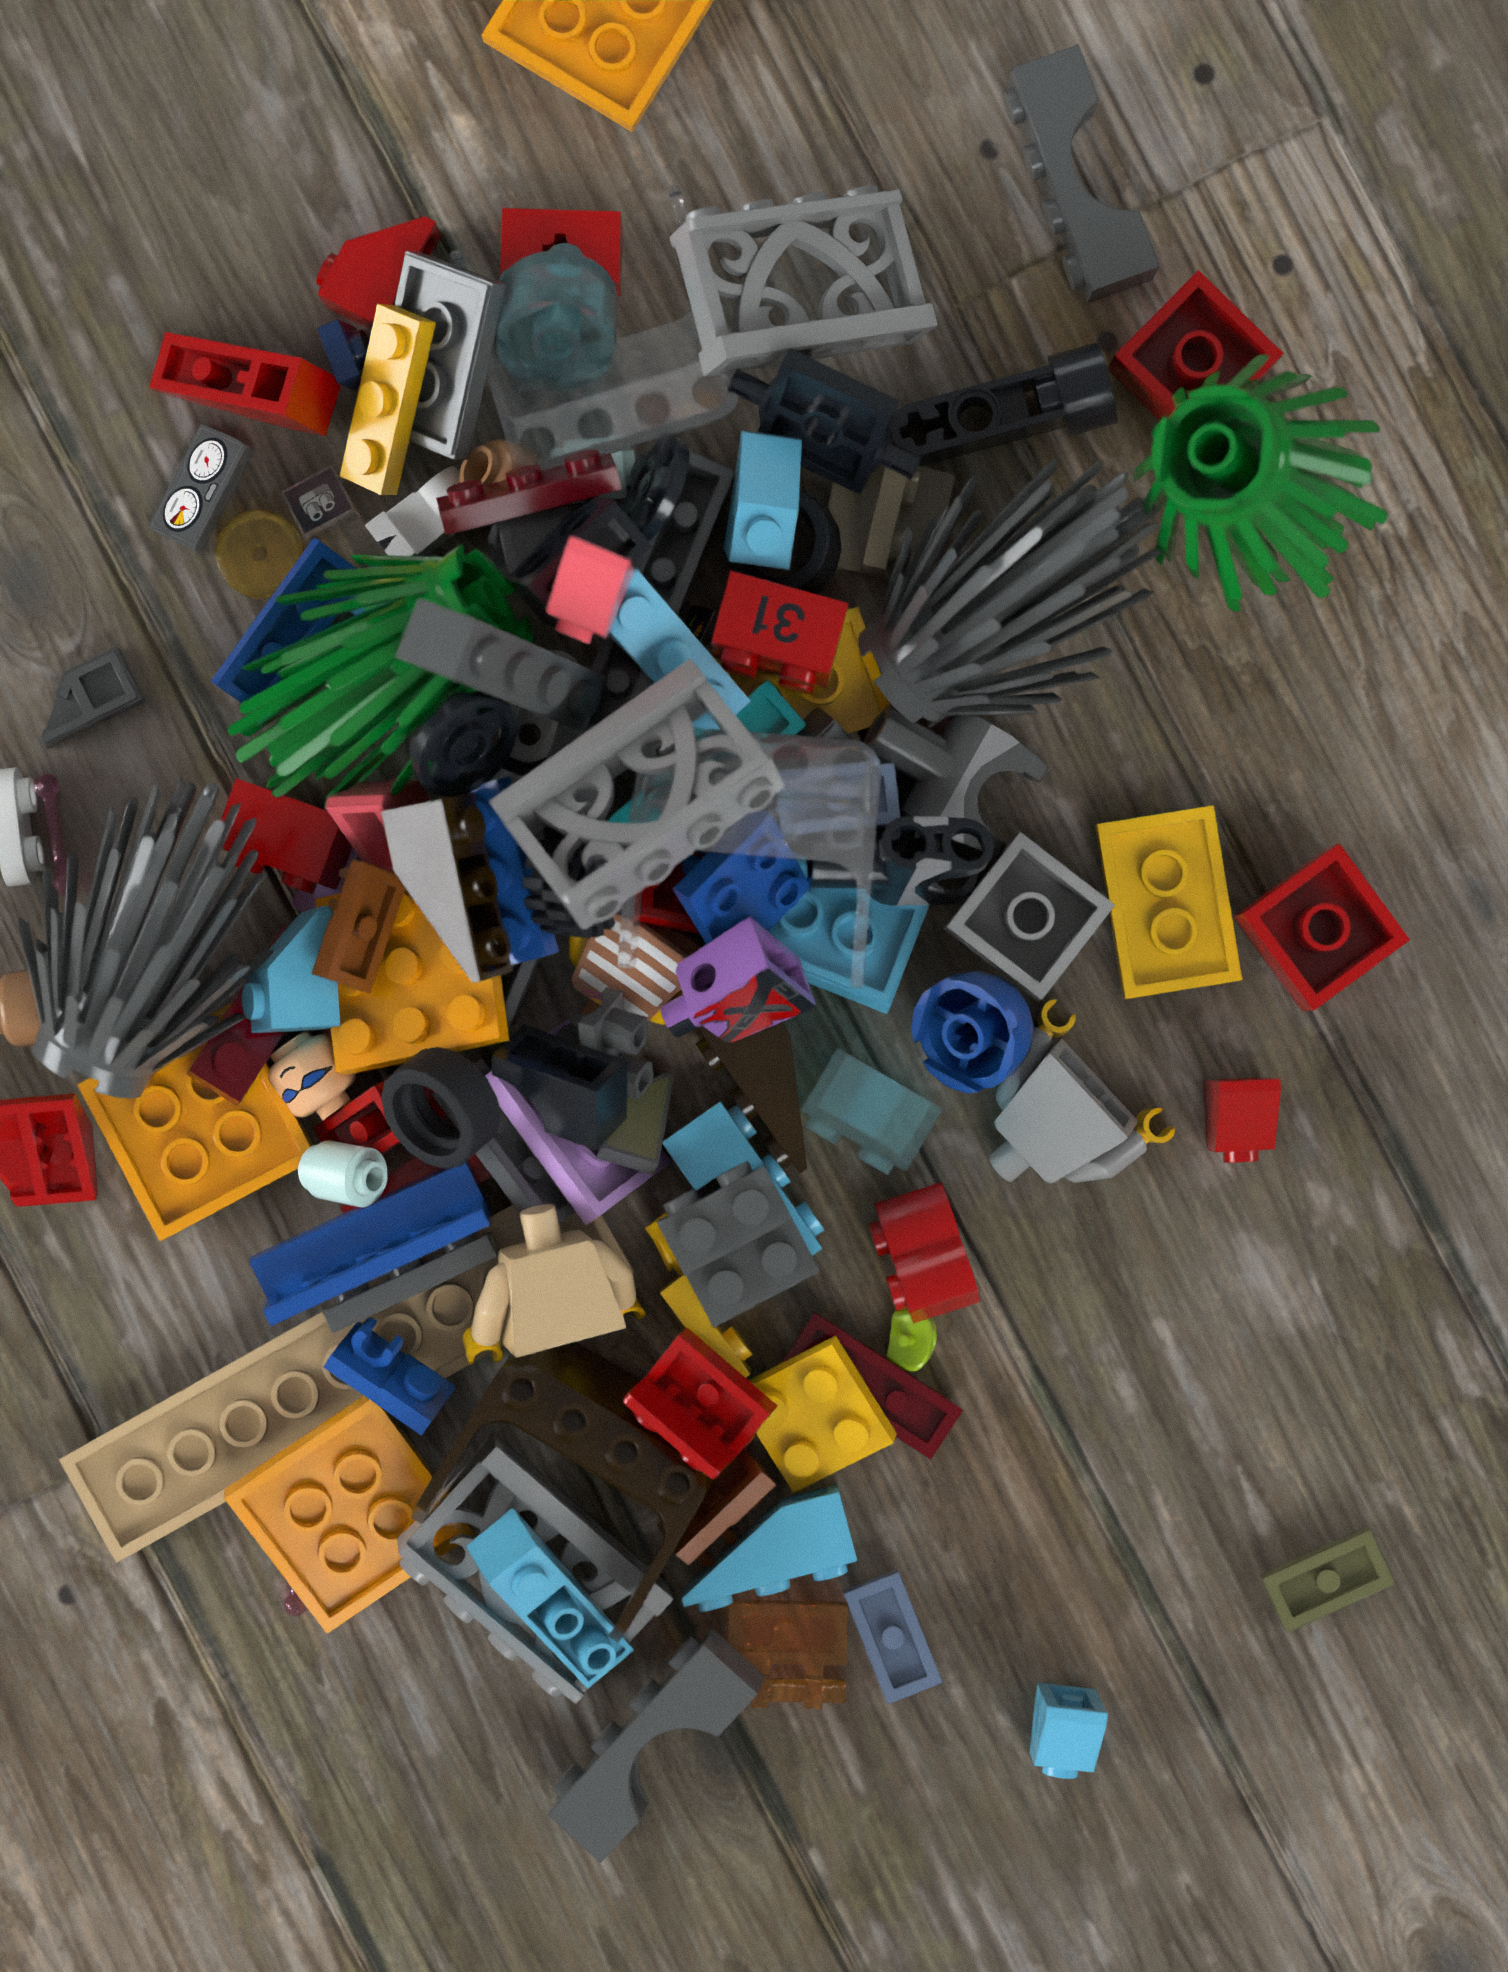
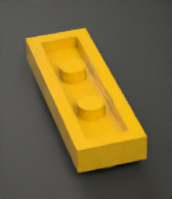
M377 304L340 477L379 495H397L436 322L395 305Z

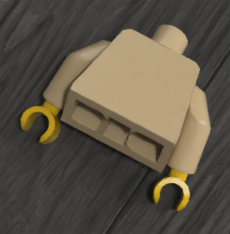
M538 1205L520 1212L526 1242L499 1250L498 1265L492 1268L487 1275L475 1308L473 1324L463 1333L462 1342L468 1364L474 1365L475 1356L484 1350H490L493 1362L495 1363L503 1359V1352L499 1342L501 1337L503 1345L515 1357H520L626 1328L623 1317L625 1313L633 1311L637 1319L640 1320L645 1317V1311L636 1298L632 1269L604 1241L592 1240L581 1230H570L561 1233L555 1205Z

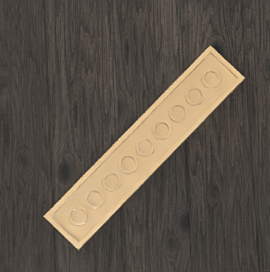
M514 1205L491 1216L490 1226L476 1232L478 1238L492 1232L500 1250L526 1242L520 1213ZM574 1212L559 1224L561 1233L570 1230H581L592 1240L604 1241L634 1273L631 1263L603 1214L588 1225H585L579 1215ZM442 1247L421 1258L425 1263L444 1254L445 1251ZM498 1256L359 1322L363 1324L366 1319L374 1318L377 1320V1323L372 1329L373 1332L389 1343L396 1335L400 1336L403 1339V1345L400 1349L405 1354L409 1353L443 1378H447L470 1365L466 1357L462 1336L473 1324L475 1308L487 1275L492 1268L498 1265ZM388 1274L368 1286L372 1288L391 1279ZM322 1311L60 1458L59 1461L115 1562L118 1563L226 1502L224 1499V1489L364 1396L324 1368L331 1354L355 1323L332 1333ZM501 1337L500 1340H499V1342H500V1345H501V1347H502V1346H504V1345H503L502 1337ZM490 1350L479 1352L475 1356L474 1362L490 1354Z

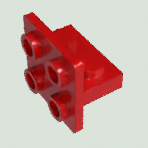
M689 1328L684 1329L676 1337L646 1377L634 1386L623 1399L624 1404L634 1412V1416L642 1426L660 1434L679 1451L681 1458L688 1466L703 1472L711 1479H715L756 1437V1432L778 1407L777 1404Z

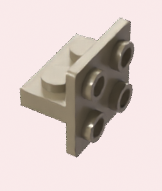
M879 464L878 468L871 473L861 495L833 482L827 509L832 514L840 531L842 550L837 569L890 581L906 527L908 526L913 533V539L910 545L912 553L906 569L907 572L929 520L935 517L938 524L945 508L949 505L955 480L954 475L918 466L912 480H909L907 477ZM935 563L933 564V566H932L930 572L928 573L927 577L929 576V574L931 573L932 569L934 568Z

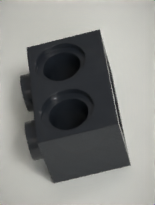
M599 497L586 499L505 579L544 624L556 627L559 620L549 616L546 613V609L571 536L631 561L632 566L653 546L614 500Z

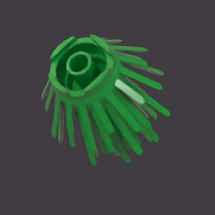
M1269 355L1256 356L1227 386H1216L1221 371H1218L1206 378L1202 388L1188 393L1191 397L1188 400L1184 387L1177 390L1172 396L1175 411L1169 419L1163 416L1161 422L1155 425L1150 436L1154 437L1152 454L1135 468L1133 475L1134 482L1152 469L1156 476L1154 483L1143 500L1145 515L1150 512L1156 501L1158 512L1165 506L1155 549L1163 551V553L1155 557L1156 561L1162 565L1166 555L1168 561L1171 562L1175 552L1179 516L1181 513L1184 515L1185 561L1189 572L1198 579V525L1204 527L1227 607L1234 612L1241 611L1238 600L1242 599L1243 595L1232 559V552L1250 581L1259 587L1263 594L1268 596L1275 595L1277 589L1268 572L1279 582H1288L1290 578L1277 563L1279 561L1277 552L1265 539L1264 534L1318 598H1324L1330 593V588L1327 584L1331 583L1334 578L1325 569L1329 563V558L1320 548L1325 549L1329 546L1339 554L1345 552L1348 548V541L1341 536L1344 526L1333 519L1336 512L1369 530L1374 528L1375 522L1382 525L1387 520L1386 510L1356 497L1352 492L1318 474L1332 476L1358 488H1362V484H1370L1372 481V464L1369 459L1361 457L1354 450L1319 439L1343 438L1345 433L1380 432L1378 424L1373 420H1288L1283 413L1329 403L1345 398L1348 394L1345 389L1337 386L1271 403L1267 399L1300 386L1313 376L1284 371L1256 387L1260 379L1248 380L1265 364L1270 357Z
M462 544L444 557L351 554V557L357 564L381 567L328 570L323 573L324 577L332 582H341L316 585L320 589L276 597L275 601L282 605L357 595L353 599L302 612L301 619L307 621L364 608L365 612L241 667L250 672L263 667L261 673L273 674L278 671V676L284 680L241 703L239 711L242 714L248 715L229 726L228 734L230 736L239 733L250 737L322 687L326 686V688L284 715L276 724L239 748L236 752V759L243 763L268 746V751L271 754L269 763L272 767H277V773L269 777L266 789L279 784L272 791V795L274 797H281L316 769H318L316 771V781L322 776L328 779L334 778L398 723L399 726L326 796L325 807L329 796L351 788L359 779L361 784L419 725L423 727L433 713L445 704V698L452 695L456 689L455 693L462 690L466 693L479 691L398 659L396 654L418 598L477 619L529 643H533V631L529 617L525 616L520 621L517 620L512 607L506 599L509 594L514 592V589L506 582V577L486 555L478 549H474L466 555L464 554ZM412 756L392 784V795L399 794L413 775ZM429 761V762H428V767H429V768H430V765H431V762H432V761Z

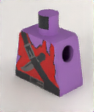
M749 917L678 963L676 974L683 995L662 1005L661 1014L666 1026L677 1038L703 1025L724 1042H735L810 1011L817 1006L800 958L753 918Z

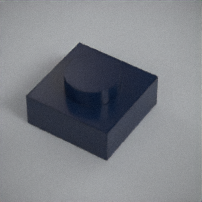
M339 319L318 327L317 331L337 384L355 391L359 390L369 338L363 330L357 331L356 327Z

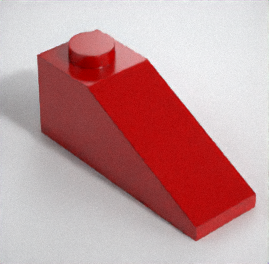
M165 332L149 385L150 389L163 394L281 428L325 437L341 387L340 384H337L334 375L300 357Z

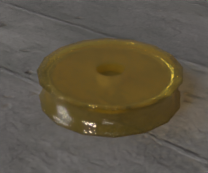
M262 509L245 511L229 520L220 532L215 548L217 568L226 583L242 595L256 599L271 598L304 552L303 540L295 527L278 513ZM265 547L268 553L265 560L260 562L254 561L253 552L255 549Z

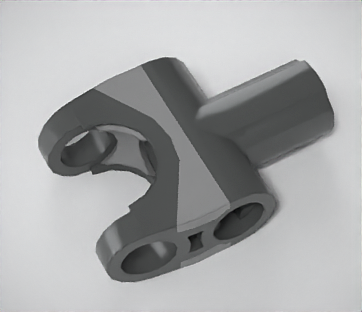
M887 705L874 719L862 746L863 752L884 764L894 763L895 771L915 782L900 808L901 814L906 817L968 818L984 825L990 833L992 829L982 821L977 806V797L984 782L998 772L1014 771L1029 780L1040 783L1048 770L1042 760L1013 736L977 715H952L940 735L918 721L912 723L896 708ZM957 834L951 838V841L982 853L980 842L970 834ZM992 835L994 842L992 857L999 858L1006 844Z

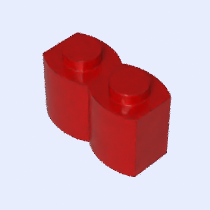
M942 1182L874 1203L878 1220L868 1223L878 1257L890 1254L896 1274L885 1277L896 1311L908 1308L912 1323H917L981 1302L971 1265Z

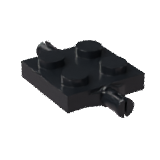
M791 348L781 362L777 376L771 380L770 384L741 371L739 368L735 371L729 383L728 393H733L759 406V433L801 438V466L861 495L871 473L878 468L879 464L907 477L909 480H912L920 464L922 456H917L890 443V424L899 400Z

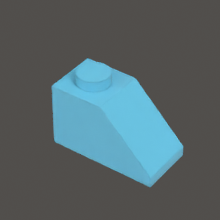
M741 430L724 542V551L729 562L789 570L799 507L801 438Z
M320 906L301 912L270 947L269 950H273V954L248 976V983L245 984L242 993V1007L245 1017L251 1019V1033L313 1031L340 1026L338 983L311 974L330 916L333 917V910L329 906Z
M1037 1682L1029 1753L1034 1766L1043 1767V1774L1056 1778L1074 1779L1078 1777V1771L1094 1772L1108 1717V1712L1096 1689Z

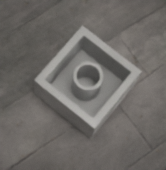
M1019 832L1010 841L999 858L993 863L943 929L1035 1001L1042 1000L1115 904L1027 836Z

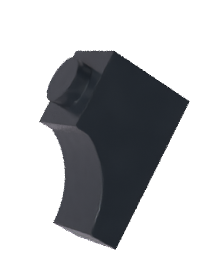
M522 1025L509 1038V1041H506L491 1056L492 1075L513 1085L532 1102L544 1121V1131L549 1134L597 1150L627 1119V1060L526 1025Z

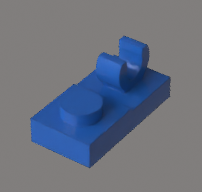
M374 1318L366 1319L363 1324L359 1321L356 1322L331 1354L324 1368L422 1436L447 1402L456 1386L409 1353L405 1354L400 1349L403 1345V1339L400 1336L396 1335L389 1343L373 1332L372 1329L377 1323V1320Z

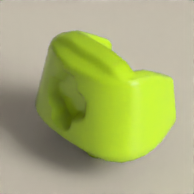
M908 1308L895 1311L892 1316L887 1359L904 1371H918L934 1352L937 1342L935 1322L933 1318L912 1323Z

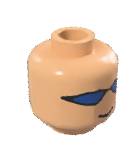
M304 1031L270 1055L275 1064L271 1066L268 1072V1079L291 1113L296 1117H307L317 1112L323 1121L351 1101L346 1090L355 1082L357 1073L350 1075L336 1073L332 1038L329 1034L321 1033L313 1036L310 1031Z

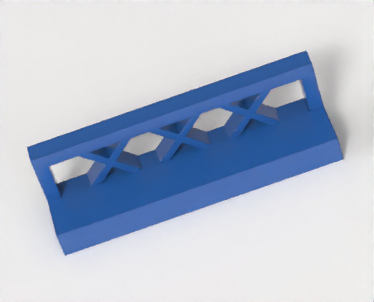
M467 1160L459 1167L441 1168L380 1196L374 1204L368 1207L354 1208L251 1256L249 1264L267 1298L263 1313L270 1327L490 1226L492 1209L469 1161Z

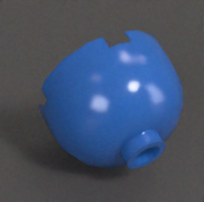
M977 970L950 975L926 990L913 1010L911 1032L914 1044L921 1041L923 1051L928 1057L923 1061V1064L930 1074L949 1088L964 1093H977L986 1088H993L1015 1074L1031 1051L1034 1023L1028 1003L1015 986L1000 976Z

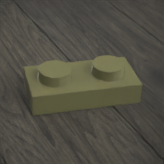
M1363 1527L1259 1575L1280 1623L1287 1633L1395 1584L1374 1536L1368 1527Z

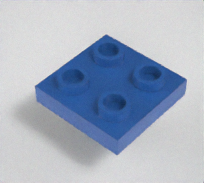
M764 809L748 813L742 817L713 848L709 846L705 849L696 850L695 852L704 856L702 859L691 854L682 860L681 868L686 876L673 888L706 945L749 917L753 918L769 932L810 889L805 874L772 814Z

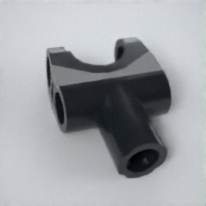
M937 816L897 818L888 824L882 835L810 834L806 855L807 881L809 888H865L872 899L880 904L890 906L950 905L961 902L969 896L977 882L978 873L985 869L993 856L994 842L988 829L976 820ZM962 833L972 835L981 844L982 856L973 861L968 854L952 848L951 838ZM966 877L965 885L956 890L945 889L938 883L941 880Z

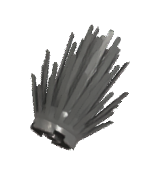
M1057 458L1052 459L956 560L957 555L981 521L982 512L981 510H976L970 516L943 558L937 561L928 577V573L977 487L976 475H972L969 478L960 496L956 497L951 508L947 505L938 524L935 517L929 520L907 572L906 569L912 553L910 545L913 533L908 526L906 527L879 617L861 631L858 638L861 656L864 657L872 651L883 673L874 680L889 702L905 718L915 723L924 717L927 719L926 726L929 729L948 715L1038 714L1033 705L1058 703L1062 699L1054 692L1012 694L1101 679L1093 671L1080 674L1071 671L1052 675L1050 672L1108 657L1113 651L1106 647L1088 650L994 676L991 675L1017 663L1051 651V646L1068 640L1074 635L1121 613L1120 611L1154 594V591L1142 589L1132 594L1131 591L1124 589L1122 585H1117L1072 608L1163 553V551L1153 548L1136 558L1139 551L1137 543L1158 527L1157 524L1147 522L1156 515L1157 505L1155 504L1150 512L1145 515L1143 499L1136 498L1118 511V506L1126 501L1129 496L1128 490L1121 487L1127 481L1128 472L1119 474L1099 490L1094 485L1089 484L1075 495L1081 487L1099 472L1100 460L1097 461L1008 540L1050 498L1052 487L1051 481L1047 479L1057 469Z
M182 776L156 834L150 833L156 815L155 811L161 792L156 784L153 785L111 910V902L138 809V802L135 797L130 798L127 803L116 846L113 848L115 837L113 834L118 813L112 805L110 806L87 907L82 903H76L79 859L74 852H70L67 858L65 911L59 913L58 891L52 885L51 870L42 864L46 945L38 939L35 944V954L29 923L18 918V924L40 1024L32 1053L45 1067L64 1079H67L72 1069L84 1076L98 1080L99 1083L95 1092L118 1098L141 1097L153 1073L245 1018L244 1014L234 1013L214 1025L219 1020V1017L208 1014L248 982L245 979L273 954V950H262L248 964H239L222 980L241 958L240 954L230 955L201 985L200 981L197 980L268 874H256L247 889L242 891L237 899H233L258 858L257 850L250 851L200 929L256 825V818L245 821L220 867L217 858L242 803L231 806L225 822L216 820L211 824L165 919L177 892L178 884L219 794V787L215 783H208L198 799L157 893L156 890L196 793V786L193 783L185 784Z

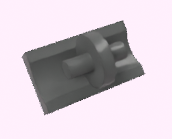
M606 987L601 993L602 1002L600 1007L587 1015L582 1013L572 1015L570 1023L559 1029L556 1036L627 1060V1097L639 1100L653 1081L652 1062L630 1057L629 1054L636 1056L646 1043L649 1033L647 1017L624 1011L622 991Z

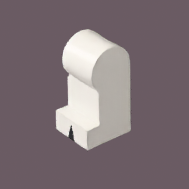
M451 466L441 471L425 483L416 493L412 492L388 512L382 511L365 525L387 555L427 557L455 534L445 535L436 498L447 495V488L460 483V471L456 466Z

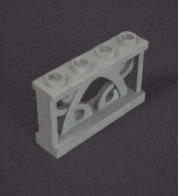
M866 185L852 189L845 193L843 197L827 199L825 192H814L800 196L793 200L792 204L775 206L772 199H762L745 204L739 208V211L721 213L720 207L710 206L687 214L685 216L686 222L670 236L672 249L677 251L702 346V351L698 353L704 377L732 373L738 368L741 371L781 365L790 348L812 359H820L909 345L937 327L938 324L932 303L926 304L900 207V204L903 202L900 190L879 192L878 186ZM865 223L875 230L880 254L874 263L865 266L859 259L867 250L870 239L868 236L862 243L855 242L848 233L850 225ZM830 228L829 234L820 229ZM767 237L759 247H757L753 238ZM726 242L735 247L737 251L736 261L722 257L719 262L729 274L738 277L742 276L740 284L727 282L712 271L708 256L711 244ZM789 245H793L815 256L841 277L824 292L819 303L818 320L810 321L801 305L787 293L775 288L764 287L772 267ZM883 270H886L895 308L883 287L875 278ZM847 288H851L854 293L844 300L853 304L855 309L854 315L843 314L837 306L838 295ZM719 296L735 299L733 333L731 334L728 332ZM760 301L773 304L783 310L785 314L783 326H774L769 321V311L774 307H759Z
M690 658L489 802L507 831L522 848L581 929L585 930L596 922H602L611 918L619 911L626 900L646 886L655 885L664 880L671 873L675 865L696 850L705 849L713 845L720 839L725 829L746 814L757 812L766 807L772 801L775 794L783 788L784 783L771 757L756 742ZM707 712L725 735L712 736L698 741L693 721ZM661 744L662 747L659 750L661 756L675 749L674 753L663 757L651 759L644 757ZM717 752H728L738 755L742 759V766L715 786L711 785V780L716 774L728 772L725 765L717 761L700 763V758ZM627 768L648 775L664 774L675 770L671 793L660 819L646 823L627 824L603 821L614 799L613 778ZM598 790L599 794L594 806L586 816H583L591 806L588 801L580 802ZM546 826L566 836L555 851L552 860L534 837L536 833ZM582 843L588 845L584 849L582 860L587 872L590 865L596 860L604 859L608 862L582 881L576 882L568 876V865L575 850Z
M492 1432L477 1449L476 1455L440 1493L423 1523L420 1524L414 1521L397 1538L398 1553L402 1556L399 1564L419 1584L425 1586L431 1581L446 1594V1597L443 1599L444 1603L461 1620L469 1624L473 1619H476L491 1633L488 1635V1640L503 1656L511 1661H514L519 1656L535 1669L532 1677L548 1694L558 1698L563 1693L573 1703L577 1704L588 1688L536 1634L532 1637L518 1625L526 1623L489 1586L466 1548L475 1537L462 1534L451 1538L449 1543L461 1545L465 1550V1554L461 1560L449 1562L438 1556L433 1546L435 1534L444 1525L463 1522L478 1528L480 1535L512 1507L518 1514L523 1510H530L537 1516V1524L533 1530L544 1542L551 1540L559 1533L568 1540L561 1553L560 1561L571 1574L573 1567L581 1561H589L596 1566L595 1575L591 1578L581 1577V1580L588 1589L586 1592L601 1610L614 1605L629 1594L632 1595L648 1565L496 1433ZM488 1473H491L497 1479L486 1502L483 1515L467 1508L458 1507ZM479 1570L482 1593L464 1578L475 1574ZM660 1575L624 1635L629 1643L654 1615L658 1617L673 1601L668 1582Z

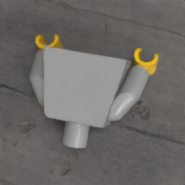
M1057 999L1049 1000L1040 1010L1037 1017L1039 1027H1033L1031 1051L1015 1074L998 1084L995 1098L1002 1112L994 1121V1125L1006 1138V1141L989 1155V1160L995 1171L1009 1182L1014 1181L1030 1166L1049 1184L1063 1177L1073 1183L1109 1179L1147 1151V1143L1167 1142L1175 1133V1127L1168 1126L1157 1136L1153 1135L1149 1129V1122L1154 1115L1159 1114L1163 1110L1162 1108H1147L1142 1110L1135 1118L1062 1038L1053 1046L1052 1038L1064 1036L1076 1021L1075 1013H1073L1065 1026L1056 1027L1049 1022L1047 1012L1053 1007Z

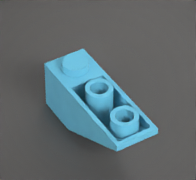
M838 1484L780 1499L749 1527L733 1545L724 1550L710 1567H706L683 1588L682 1602L684 1607L698 1604L699 1611L701 1612L715 1610L733 1603L732 1594L755 1589L756 1596H766L790 1588L789 1579L812 1573L814 1581H822L847 1573L846 1564L856 1562L857 1557Z
M513 1507L466 1546L489 1586L588 1689L634 1651L624 1636L619 1642L608 1637L614 1624L548 1545Z

